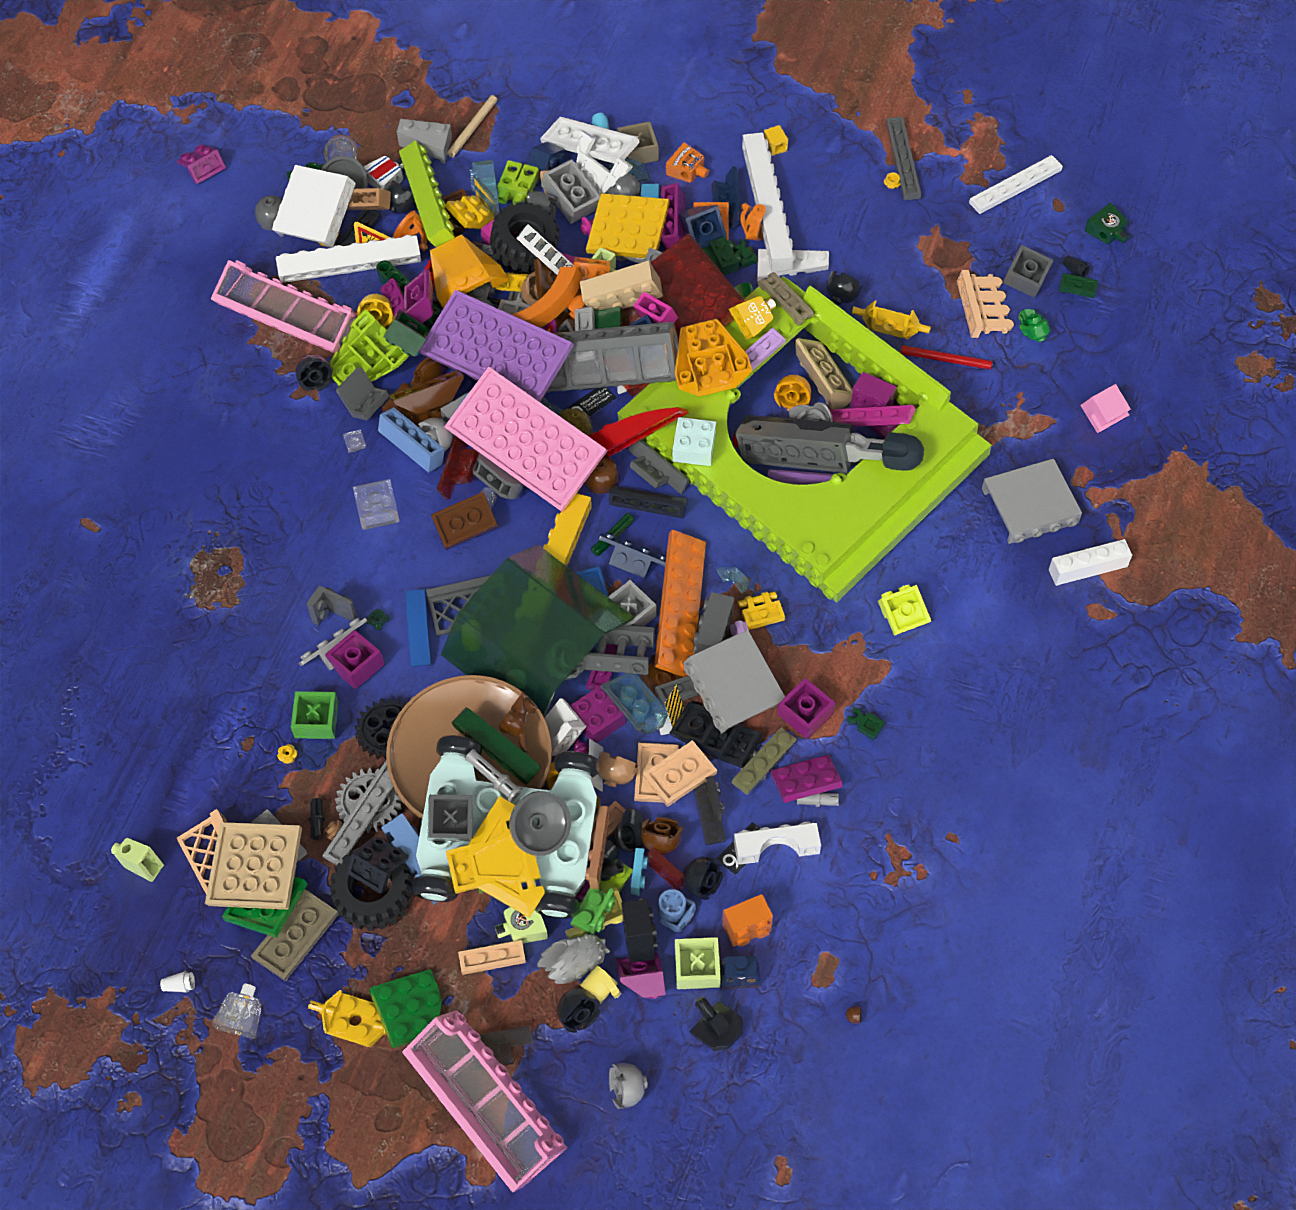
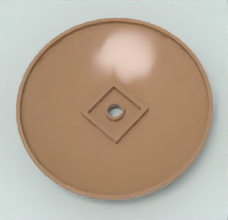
M477 675L457 676L428 686L404 706L391 728L387 742L386 759L392 785L401 801L409 810L423 819L430 774L441 759L436 752L437 742L440 737L446 735L464 736L454 728L451 722L465 707L472 710L521 749L519 738L502 733L499 729V724L507 713L511 711L512 705L521 695L522 691L511 684L492 677ZM537 709L535 713H529L526 718L524 734L527 752L524 753L536 761L541 770L527 785L522 783L484 751H482L481 756L502 775L507 774L516 786L542 789L550 770L552 747L548 726L542 713ZM474 768L476 781L492 783L478 769Z

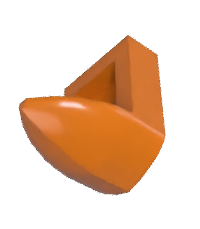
M582 294L575 296L567 306L571 311L569 315L574 320L575 310L582 309L585 306Z

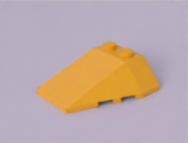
M459 235L430 250L436 295L443 309L455 290L465 294L487 282H490L491 286L495 288L509 280L500 264L463 235Z

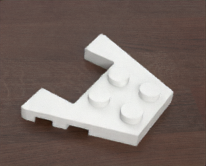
M581 130L579 134L581 140L580 145L577 146L576 152L578 157L575 164L599 195L601 193L606 194L609 187H614L616 181L626 175L633 166L624 159L617 158L612 171H609L588 155L595 138L586 131Z

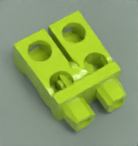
M508 160L497 186L498 202L506 204L508 199L513 200L514 205L518 202L528 203L527 196L529 192H533L536 183L538 184L540 180L539 168L526 164L523 166L522 163ZM511 167H516L517 171L511 170ZM527 171H533L534 174H528Z

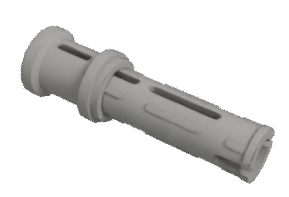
M475 749L468 753L465 760L470 762L494 783V789L500 790L506 795L509 802H513L519 796L523 788L516 786L507 774L502 775L479 755Z

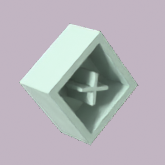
M678 417L673 445V462L711 466L716 437V422Z

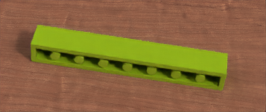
M415 140L401 149L399 153L427 239L435 247H438L455 238L452 231L454 227L449 221L450 216L445 210L446 204L441 199L443 195L437 187L439 183L434 177L435 172L430 166L431 160L426 155L428 151L423 144L420 145Z

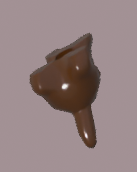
M525 692L521 693L512 705L511 711L507 713L499 724V729L502 733L519 738L520 748L523 752H527L524 734L527 715L535 713V710L538 709L529 698H525Z

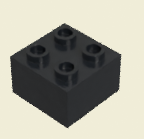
M647 899L622 902L623 927L629 963L655 959L654 950H658L652 907H648Z

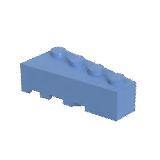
M402 813L381 828L389 844L409 855L405 863L415 879L421 874L416 857L419 842L418 836L420 834L414 825L411 826ZM431 901V903H432L433 905H435L436 903H438V902H436V901Z

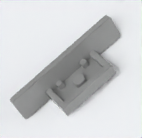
M358 617L349 623L351 627L344 631L343 628L333 634L335 638L329 642L326 639L317 645L318 649L313 653L309 650L301 656L302 660L298 662L299 665L302 666L319 655L329 671L332 670L334 667L325 657V654L353 630L367 622V619L363 618L360 620Z

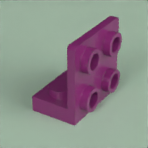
M204 144L195 147V151L182 154L180 159L177 160L179 165L188 169L196 184L226 168L217 149Z

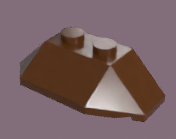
M454 370L391 394L389 397L395 405L416 414H425L432 408L444 407L448 402H451L464 377L459 370Z

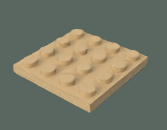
M220 822L205 904L221 907L289 910L302 827L299 825Z

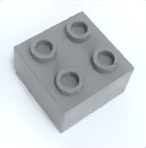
M629 580L601 602V614L614 625L644 627L656 617V604Z

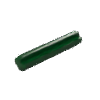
M626 513L608 532L616 536L615 539H617L634 522V517ZM599 540L591 547V552L595 556H600L611 544Z

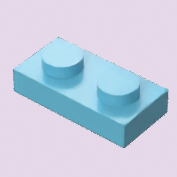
M636 848L631 881V895L637 896L640 894V888L644 889L645 876H642V871L647 869L648 857L644 856V849Z

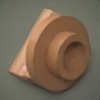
M339 820L332 821L325 830L327 832L326 837L332 841L343 826V823Z

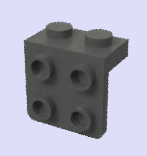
M357 367L336 390L352 417L366 421L373 416V413L389 397L386 390L374 388L361 367Z

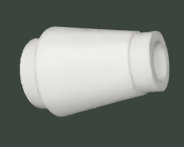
M184 971L161 979L162 991L189 992L195 987V978L192 972Z

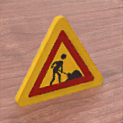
M354 223L356 243L363 244L371 240L383 241L390 238L361 223Z

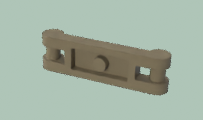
M775 272L770 273L768 278L758 281L759 287L763 291L765 290L785 310L796 325L799 326L806 318L810 319L814 316L812 309Z

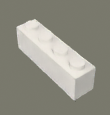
M1125 539L1054 557L1052 558L1049 572L1055 585H1060L1128 567L1132 553Z

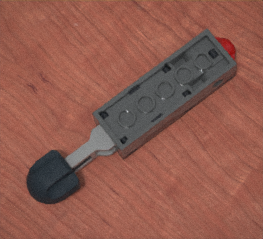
M746 415L737 432L733 435V445L739 448L741 459L745 463L848 473L853 462H857L860 459L883 461L885 468L891 470L908 471L917 467L922 462L924 456V447L915 436L890 432L885 440L867 439L860 434L854 433L852 424Z

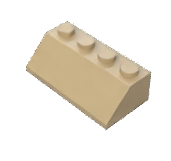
M797 338L795 340L796 356L800 360L801 366L808 372L809 378L817 386L818 392L823 395L826 404L831 409H844L851 402L853 389L821 342Z

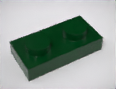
M1063 273L1059 291L1094 298L1098 280Z

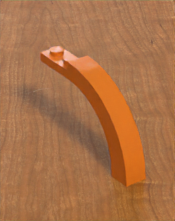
M577 266L560 267L555 282L540 300L530 307L511 315L539 328L551 322L570 304L580 287L583 277Z

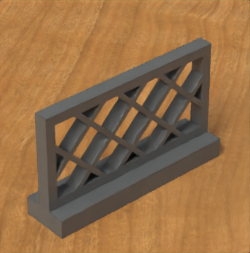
M503 573L426 590L437 637L461 632L463 625L457 623L461 614L470 618V620L477 621L482 627L513 620ZM502 588L503 595L500 600L490 596L493 590ZM475 594L485 596L480 605L471 600ZM457 598H462L466 601L461 609L453 605ZM487 599L497 603L492 612L483 607ZM442 602L447 606L440 613L434 609L433 604ZM469 603L477 607L473 616L464 611ZM499 606L507 609L508 615L500 617L495 612ZM450 607L459 612L454 620L445 616ZM480 610L489 614L488 618L484 621L475 618ZM442 618L451 623L448 629L439 630L438 624Z

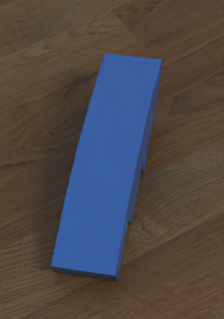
M425 589L405 591L411 667L431 665Z

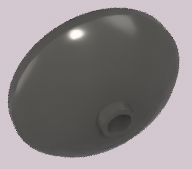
M338 156L332 158L321 169V171L348 176L356 183L354 189H367L368 175L365 168L352 157Z
M536 791L527 794L517 802L512 810L509 822L511 837L515 844L528 854L544 856L555 852L565 843L570 832L571 816L567 805L560 797L550 792ZM537 818V824L533 825V820Z

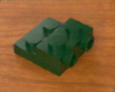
M725 236L709 241V246L692 251V256L698 266L714 271L715 274L720 276L738 271L739 263L741 262L739 254L733 252L732 241H727Z

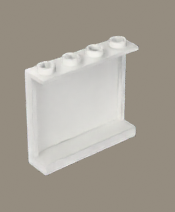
M295 165L272 230L282 237L286 234L320 242L326 247L333 248L356 183L348 176Z

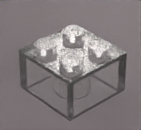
M390 479L353 487L362 530L400 522Z

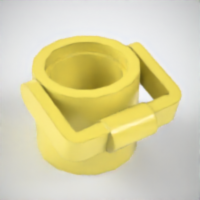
M596 966L580 984L583 989L593 994L600 1003L604 1001L610 992L615 999L621 995L620 990L616 987L618 983L599 966Z

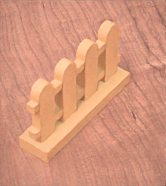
M962 270L957 279V285L971 338H978L981 331H984L985 334H989L990 331H1002V334H1006L1013 328L1014 323L1012 320L1004 318L1009 314L1010 308L1007 305L1000 304L1006 298V294L1003 291H997V288H1000L1002 280L999 277H993V274H988L987 277H976L975 274L970 276L969 270ZM979 289H990L991 291H980ZM983 303H994V305H983ZM987 317H998V319H987Z

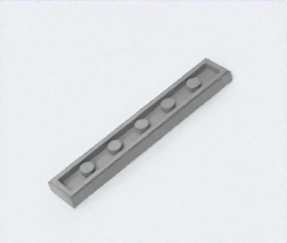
M387 760L324 852L323 858L333 864H342V858L346 854L350 855L394 787L388 773Z

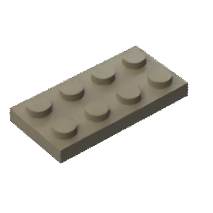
M304 890L278 937L275 938L267 935L251 955L252 959L286 982L339 915L338 911L307 890Z

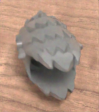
M584 934L575 938L554 942L551 947L541 953L542 957L538 961L537 966L545 967V971H551L548 974V978L555 980V983H570L581 979L596 966H599L604 961L605 954L609 953L610 950L605 945V939L599 938L594 934Z

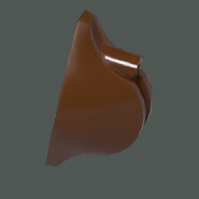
M427 357L418 364L410 386L413 387L442 376L446 373L448 367Z

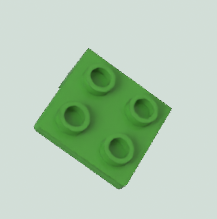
M589 888L580 905L579 913L573 918L571 925L588 934H595L596 931L600 932L605 923L606 912L610 914L615 905L614 889L610 888L606 894L598 889Z

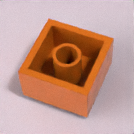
M763 894L723 910L722 926L732 947L737 945L742 947L756 937L761 939L769 935L772 929L773 915Z

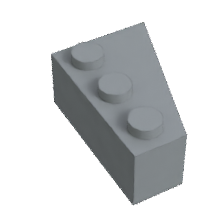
M400 119L397 129L399 146L406 147L416 140L420 145L423 144L428 151L426 155L429 158L434 157L439 159L441 163H446L447 151L452 141L450 124Z

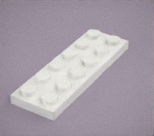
M559 117L540 138L542 143L550 142L565 148L567 151L577 153V146L580 145L581 137H579L580 131H586L595 138L588 155L592 158L614 164L617 158L625 159L640 143L638 137L564 117Z

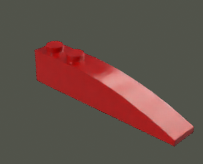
M680 407L647 411L624 418L613 424H607L603 426L602 430L590 433L588 437L607 450L604 455L605 457H611L678 420V417L682 418L689 414V412Z

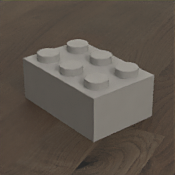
M573 160L544 173L541 184L542 188L547 194L557 197V201H554V203L570 224L597 210L600 195Z

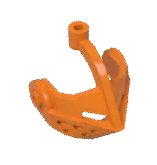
M744 203L740 219L746 235L745 239L761 241L764 238L760 223L766 213L765 206L762 204L755 205L745 221L746 215L752 207Z
M411 211L400 222L393 238H403L406 235L420 233L421 244L419 248L423 252L428 248L426 245L427 236L423 229L421 217L416 211Z

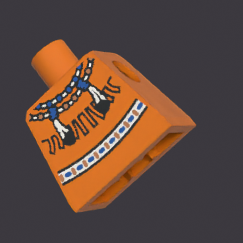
M684 142L666 162V175L689 183L693 182L697 176L705 179L709 174V169L704 167V156Z

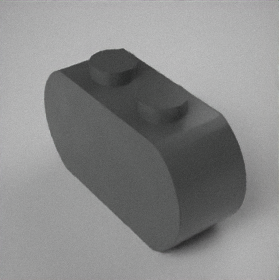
M479 453L473 467V474L500 497L507 499L518 498L524 484Z

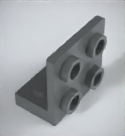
M319 585L306 603L312 623L318 626L322 620L327 618L329 611L350 621L357 618L353 601L345 595L340 596L336 594L334 590L328 587L324 588Z

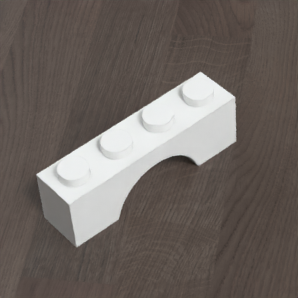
M803 822L796 826L782 825L774 829L764 827L758 831L742 830L734 834L738 865L759 862L760 855L764 849L773 844L790 846L799 856L820 854L821 842L817 823Z

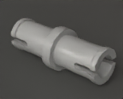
M819 793L797 799V805H816V807H820V805L838 806L839 793Z

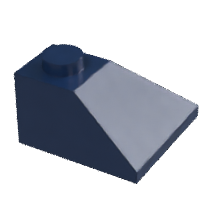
M718 205L694 207L680 213L684 229L694 250L708 246L709 241L724 236L727 238Z

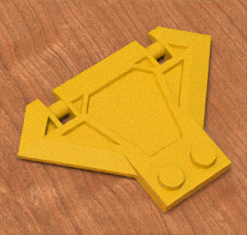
M499 796L467 846L446 851L455 893L479 888L530 918L545 893L543 886L536 887L535 883L536 879L541 878L536 856L522 851L513 841L510 829H507L506 823L510 822V816L515 805ZM527 882L528 889L523 890L521 883Z

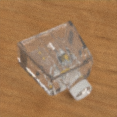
M243 984L240 994L233 992L227 994L212 1022L216 1030L252 1039L256 1038L261 1004L257 998L253 997L256 989L254 986Z

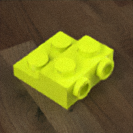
M910 584L898 588L899 592L894 594L892 591L886 592L878 600L884 618L888 619L894 636L931 622L917 585L910 587Z

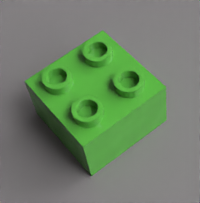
M295 691L291 722L294 738L335 739L339 704L335 692Z

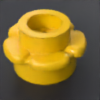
M889 173L884 179V184L891 189L900 186V176L897 173Z
M291 744L281 746L278 749L279 754L277 757L283 763H292L297 757V750Z

